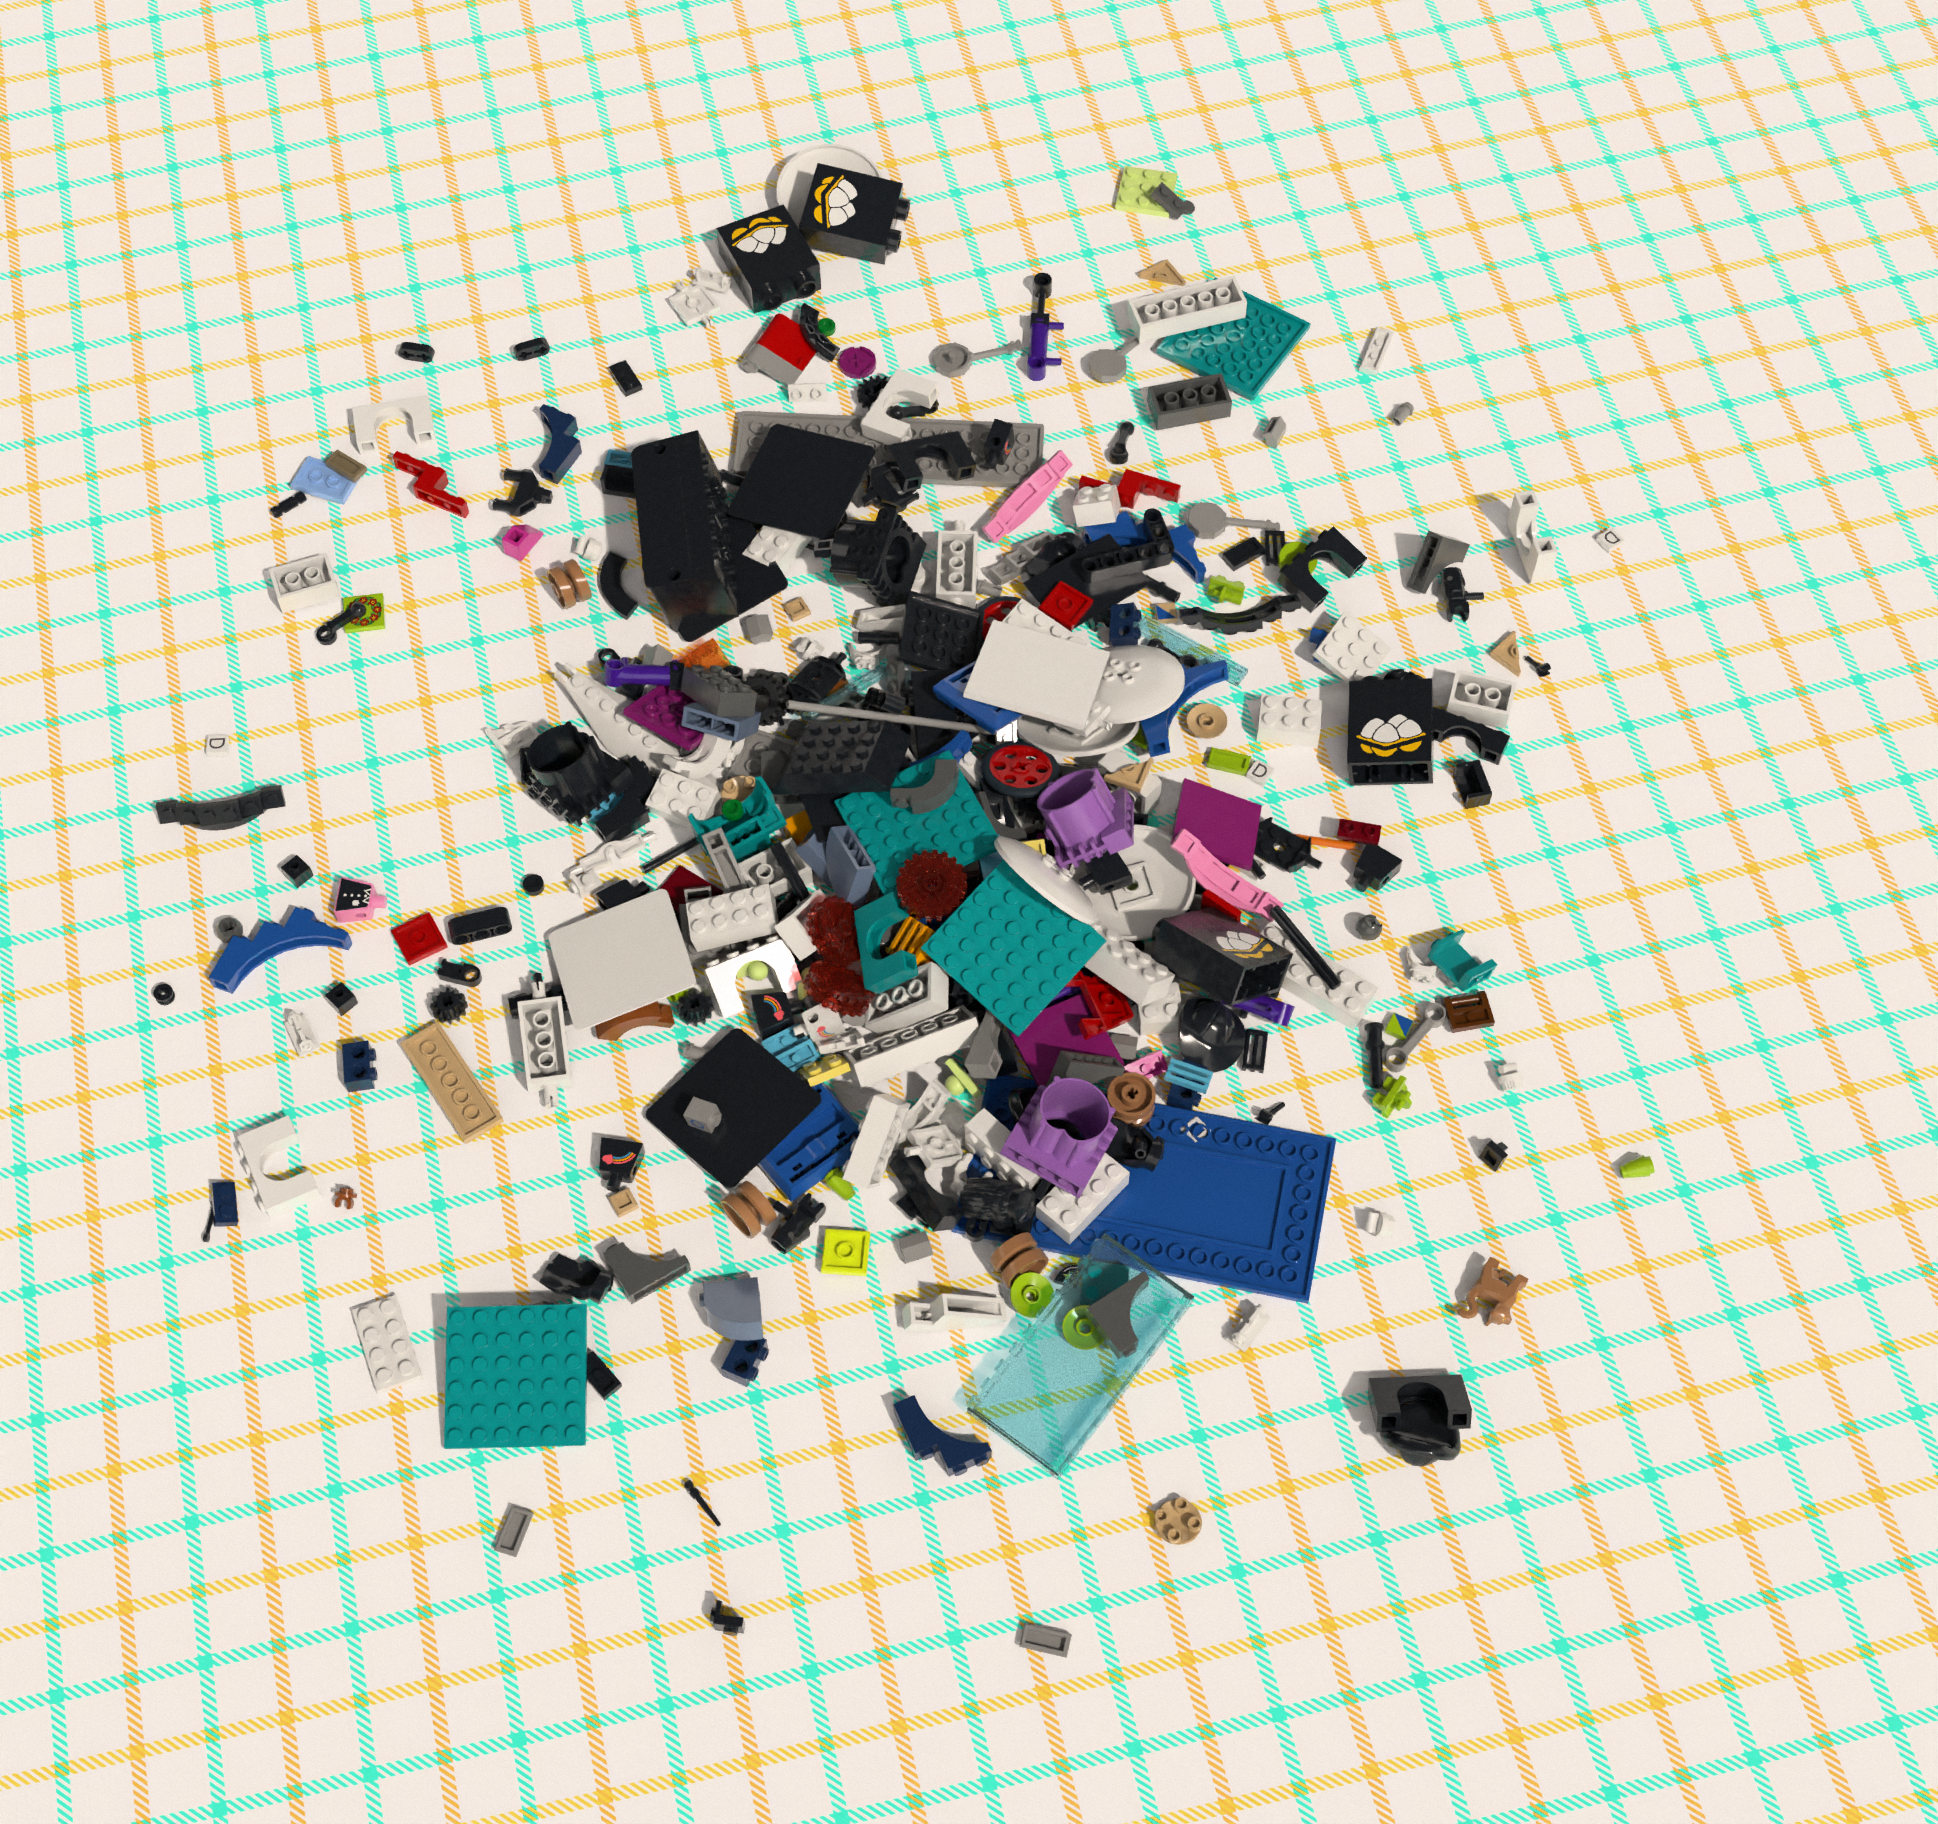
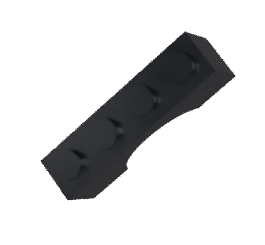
M1434 707L1435 741L1442 743L1444 740L1455 736L1467 738L1477 746L1479 758L1496 765L1500 764L1507 749L1510 735L1486 727L1484 724L1468 720L1463 716H1457L1445 709Z
M904 1149L898 1150L889 1166L932 1231L954 1229L964 1215L952 1197L945 1196L931 1187L924 1174L927 1167L918 1155L906 1157Z

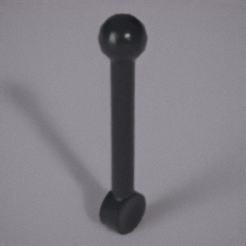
M212 1207L206 1232L203 1235V1242L207 1243L210 1241V1231L213 1223Z

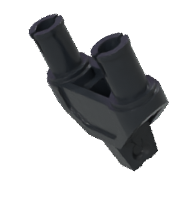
M884 461L879 465L873 464L869 467L866 495L862 496L860 503L864 508L874 503L878 508H894L899 513L904 511L907 505L918 500L919 493L913 494L916 490H912L899 495L885 476L891 469L887 462Z
M506 468L504 480L519 482L514 499L511 501L495 498L493 510L509 512L512 516L520 517L534 510L537 504H551L553 500L552 491L540 487L539 481L531 469L519 471Z

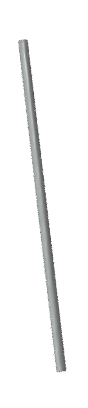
M790 700L786 703V708L793 710L991 734L977 724Z

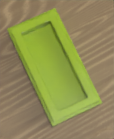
M1211 747L1206 768L1246 777L1251 756Z

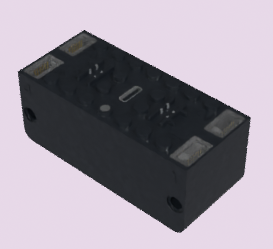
M695 430L635 447L631 452L644 582L667 618L670 628L674 632H679L678 629L738 615L736 593L739 592L737 581H734L737 571L735 566L732 565V561H735L734 552L730 549V545H733L731 534H728L731 524L729 519L726 518V514H728V505L725 502L727 493L723 487L722 476L699 431Z

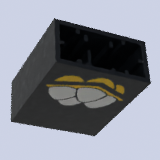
M817 163L799 224V230L811 248L885 265L888 252L897 253L899 250L902 231L895 230L897 220L906 222L911 200L903 198V183Z
M784 204L716 228L719 255L754 314L763 310H775L782 303L799 297L807 298L816 291L821 290L820 263Z
M1410 674L1401 679L1382 680L1377 676H1366L1360 679V681H1349L1347 766L1350 786L1433 784L1434 694L1432 678H1423L1420 675Z
M1213 906L1162 918L1157 922L1152 931V940L1155 941L1151 957L1230 1006L1279 992L1293 955L1289 950Z

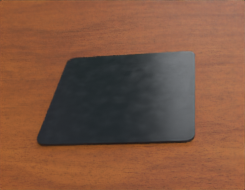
M775 424L770 428L728 508V514L734 518L821 540L831 539L875 455V450L869 445Z
M726 514V518L729 519L731 524L728 534H731L733 545H730V549L733 550L735 561H732V565L735 566L737 571L734 581H737L739 587L736 597L732 592V600L738 615H741L788 587V580L776 561L770 562L769 566L742 555L758 533L750 521L734 518ZM738 615L678 629L684 641L693 642Z
M735 1028L726 1034L648 1108L645 1116L651 1124L726 1188H733L821 1103L822 1098L815 1089L742 1029ZM693 1097L716 1104L721 1112V1121L714 1128L712 1134L689 1126L683 1114Z

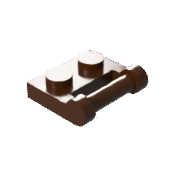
M1478 991L1474 995L1456 998H1442V1006L1446 1010V1016L1452 1033L1494 1026L1495 1020L1485 991ZM1478 1002H1479V1004H1480V1005H1476V1006H1470V1007H1464V1008L1453 1009L1454 1006H1460V1005H1466V1004H1472V1003H1478Z

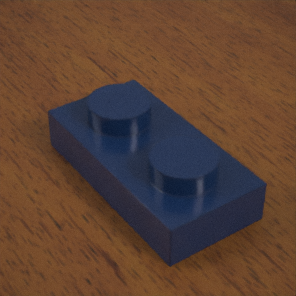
M212 1182L211 1197L214 1227L237 1226L238 1211L235 1182Z

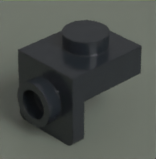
M717 1600L716 1607H712L710 1622H713L715 1630L723 1631V1634L729 1636H737L738 1633L744 1634V1617L723 1615V1602Z

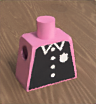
M348 878L340 879L334 909L338 923L371 920L375 908H386L387 897L377 896L374 884Z

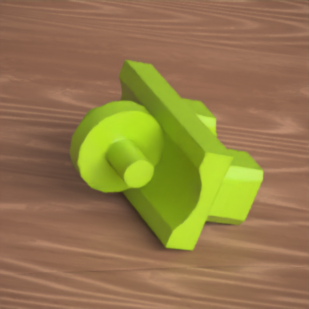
M1211 576L1207 595L1219 598V603L1222 604L1224 601L1241 605L1246 586L1241 581H1228L1225 576Z
M1400 1075L1396 1079L1387 1076L1383 1083V1090L1389 1092L1387 1096L1380 1092L1374 1095L1372 1099L1373 1105L1381 1110L1383 1117L1388 1119L1394 1109L1400 1111L1402 1108L1409 1109L1411 1107L1412 1101L1409 1098L1411 1093L1407 1091L1408 1088L1405 1085L1406 1077Z

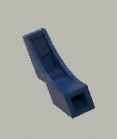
M543 404L539 409L541 419L549 428L552 440L546 456L539 464L541 478L558 485L582 454L580 440L573 437L578 431L576 417Z
M915 1395L893 1404L894 1414L915 1461L920 1459L928 1460L938 1452L948 1476H960L967 1472L968 1468L975 1465L977 1467L983 1466L992 1458V1450L988 1442L962 1441L938 1429L926 1417Z

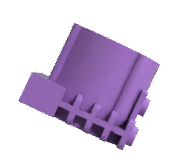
M1097 767L1082 769L1064 775L1056 781L1048 783V787L1040 794L1037 800V807L1045 819V835L1055 845V856H1053L1056 860L1055 864L1061 869L1064 867L1068 870L1070 863L1077 868L1080 866V861L1091 862V858L1096 856L1098 858L1103 857V853L1107 850L1111 855L1134 845V803L1125 787L1111 793Z
M1055 1076L1048 1087L1044 1085L1038 1087L1018 1123H1016L1007 1138L1000 1154L1073 1196L1080 1198L1118 1131V1128L1110 1122L1115 1113V1108L1110 1107L1105 1095L1093 1084L1078 1078L1060 1079V1077ZM1059 1119L1071 1123L1080 1131L1084 1140L1073 1139L1066 1133L1065 1129L1054 1128L1047 1123V1120Z

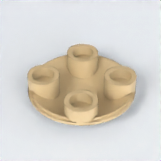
M739 775L726 780L721 791L722 803L724 804L731 799H736L740 802L744 801L754 790L755 778Z
M1179 1497L1163 1503L1155 1512L1154 1525L1158 1535L1163 1540L1171 1544L1183 1545L1193 1541L1198 1536L1202 1527V1518L1200 1512L1192 1503L1188 1502L1184 1497Z

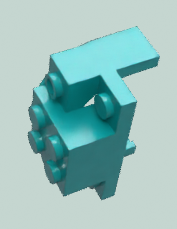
M762 776L755 777L754 790L741 802L744 813L738 820L729 821L723 814L707 820H697L693 813L689 814L688 819L696 840L713 865L714 863L702 835L721 827L737 863H740L772 846L769 834L787 825L786 820L775 804L772 792Z

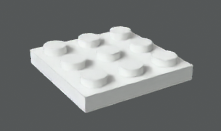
M1345 611L1312 655L1349 685V681H1360L1363 677L1373 676L1392 648Z

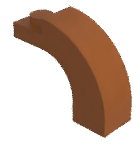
M658 1001L595 1025L598 1039L617 1041L625 1032L636 1027L657 1026L671 1028L675 1022L671 1006L658 1004Z

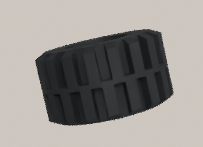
M754 674V676H747L746 681H741L743 684L749 685L750 689L755 692L766 688L771 697L769 706L761 712L759 726L774 725L773 722H779L781 720L780 717L786 715V712H784L786 702L790 700L789 695H786V692H788L787 688L783 687V683L777 680V678L769 675Z

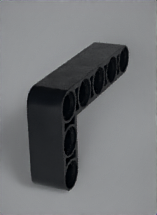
M1150 508L1144 513L1142 528L1148 541L1147 544L1085 558L1081 563V580L1085 583H1094L1169 565L1173 559L1174 544L1161 512L1155 508Z
M870 687L865 695L861 710L889 712L900 715L905 706V698L885 690ZM858 718V719H857V721H871V720H872V719H865V718Z

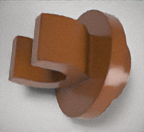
M340 1187V1191H335L334 1195L339 1196L335 1200V1207H341L342 1200H346L347 1209H352L354 1207V1200L352 1198H357V1193H353L354 1189Z

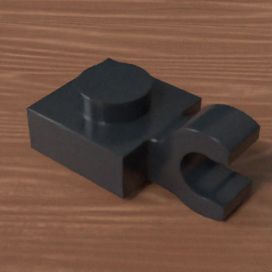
M908 1193L896 1202V1206L911 1221L917 1217L926 1229L930 1227Z

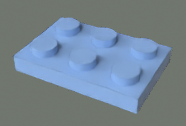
M308 456L290 485L293 490L344 505L358 481L354 483L328 468L324 460Z

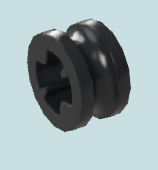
M160 984L154 989L153 995L158 1004L166 1006L175 1000V992L170 985ZM161 993H168L166 997L161 996Z

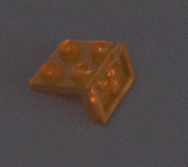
M711 638L679 660V663H684V667L701 665L704 668H710L711 665H717L724 669V667L732 665L714 638Z

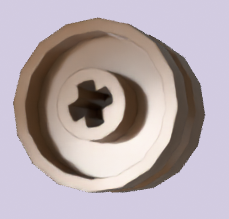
M574 559L563 562L562 569L555 566L547 570L552 590L564 609L567 610L575 606L576 599L580 602L591 599L592 594L589 584L580 566Z
M1126 1072L1122 1076L1115 1077L1107 1089L1109 1105L1115 1108V1113L1112 1117L1132 1126H1144L1147 1124L1154 1113L1156 1100L1155 1088L1152 1082L1144 1075L1136 1072Z
M744 1181L736 1188L737 1195L730 1193L720 1203L736 1228L746 1237L752 1239L761 1232V1224L768 1226L777 1216L772 1205L760 1190L749 1181Z
M1026 1232L1012 1237L999 1246L990 1257V1264L996 1272L1002 1273V1281L1007 1288L1011 1289L1012 1283L1020 1275L1028 1272L1040 1274L1047 1266L1049 1259L1042 1249L1037 1248V1242L1033 1236Z

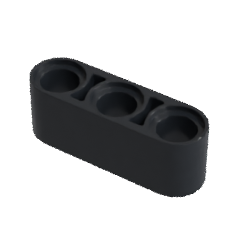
M496 907L455 917L449 920L448 928L451 942L455 945H463L507 934L512 930V924L508 909L506 907Z

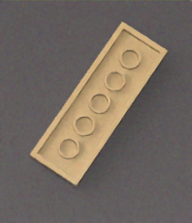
M438 1021L400 1043L402 1049L465 1144L504 1122L503 1117Z

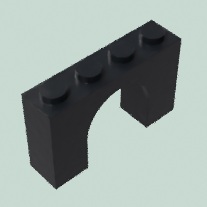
M959 431L887 446L885 460L902 492L921 488L923 474L916 463V460L921 457H935L945 462L955 481L974 477L976 463Z
M1334 526L1329 531L1325 529L1318 536L1316 542L1311 541L1306 546V551L1303 554L1299 552L1292 559L1290 565L1285 564L1279 571L1280 576L1277 582L1291 595L1297 594L1301 600V605L1310 613L1324 602L1329 592L1312 577L1308 567L1309 562L1316 559L1327 560L1333 563L1350 579L1363 567L1367 560V557Z
M1462 1374L1369 1378L1368 1400L1376 1432L1400 1431V1405L1409 1401H1425L1435 1404L1443 1413L1447 1429H1471L1472 1408Z

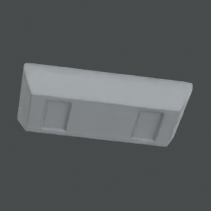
M511 1506L494 1551L517 1557L534 1512Z
M1024 1623L1019 1647L1067 1658L1072 1634Z

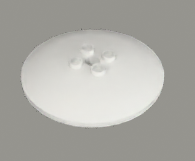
M820 144L804 149L793 156L780 173L777 182L778 206L784 204L799 229L817 163L883 178L875 163L862 152L840 144Z
M1123 645L1102 649L1110 652L1095 700L1110 706L1111 711L1104 720L1112 722V724L1145 720L1163 712L1180 697L1185 685L1184 670L1180 662L1170 653L1146 645Z
M1025 715L1017 720V733L1024 742L1032 743L1049 754L1067 757L1093 756L1110 752L1128 743L1139 729V721L1112 724V728L1109 731L1098 727L1087 737L1058 727L1054 725V722Z
M1134 825V845L1118 851L1132 874L1133 883H1136L1138 888L1131 891L1126 886L1101 895L1095 886L1084 891L1093 903L1102 924L1110 930L1117 932L1126 941L1152 938V931L1157 922L1162 918L1186 913L1195 894L1196 879L1191 874L1186 861H1184L1185 858L1170 847L1172 836L1160 829L1146 825ZM1085 860L1080 861L1079 867L1075 868L1072 864L1070 872L1073 874L1072 879L1080 887L1081 885L1078 880L1088 875L1085 868Z
M1003 836L997 837L994 845L999 854L1030 886L1070 916L1089 925L1096 924L1099 916L1093 903L1082 888L1072 879L1073 874L1064 867L1061 869L1055 864L1056 860L1049 854L1043 855L1034 848L1015 839Z

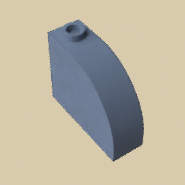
M696 702L684 706L681 726L738 742L758 732L761 712L754 711V717H718Z
M848 825L831 827L826 844V864L831 885L844 908L863 906L876 867L858 837Z
M812 827L795 851L827 886H830L831 882L826 864L827 841L819 843Z
M758 1277L703 1284V1293L699 1294L700 1307H705L707 1322L716 1333L729 1339L741 1341L763 1339Z

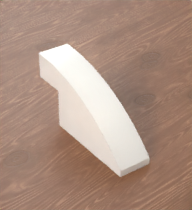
M905 604L861 610L856 626L858 629L866 632H876V630L899 632L901 636Z
M942 1293L931 1304L909 1302L902 1308L904 1331L960 1330L1006 1321L1005 1304L1002 1298Z

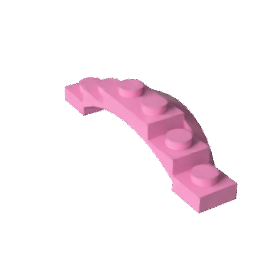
M1058 450L1030 477L1025 478L1000 503L1001 506L991 515L992 518L981 528L993 543H997L1005 534H1009L1025 522L1063 479L1065 473L1073 464L1062 450Z
M1181 829L1170 847L1185 858L1184 861H1186L1196 881L1205 890L1209 889L1234 907L1258 913L1267 921L1273 922L1274 919L1270 915V910L1276 905L1282 908L1284 904L1270 893L1264 892L1234 873L1215 858L1200 843L1199 839L1186 829Z

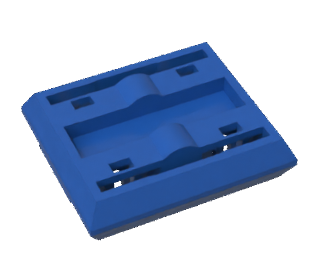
M976 661L942 679L933 687V691L939 700L951 708H958L977 720V725L992 735L1025 716L1022 713L963 697Z
M824 1082L812 1086L821 1095V1103L759 1163L760 1167L776 1186L780 1188L790 1202L823 1180L833 1169L841 1167L847 1160H850L852 1143L855 1139H858L860 1133L858 1130L860 1123ZM853 1134L855 1139L850 1141V1136ZM844 1141L846 1145L842 1147L840 1143ZM834 1147L837 1150H839L835 1154L831 1155V1149H833ZM811 1165L813 1169L806 1173V1167ZM800 1166L797 1171L793 1170L794 1167L798 1168ZM798 1173L802 1176L799 1179L796 1176Z

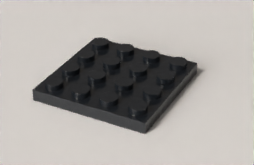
M909 590L906 596L897 661H903L904 664L926 670L952 669V674L978 659L985 612Z

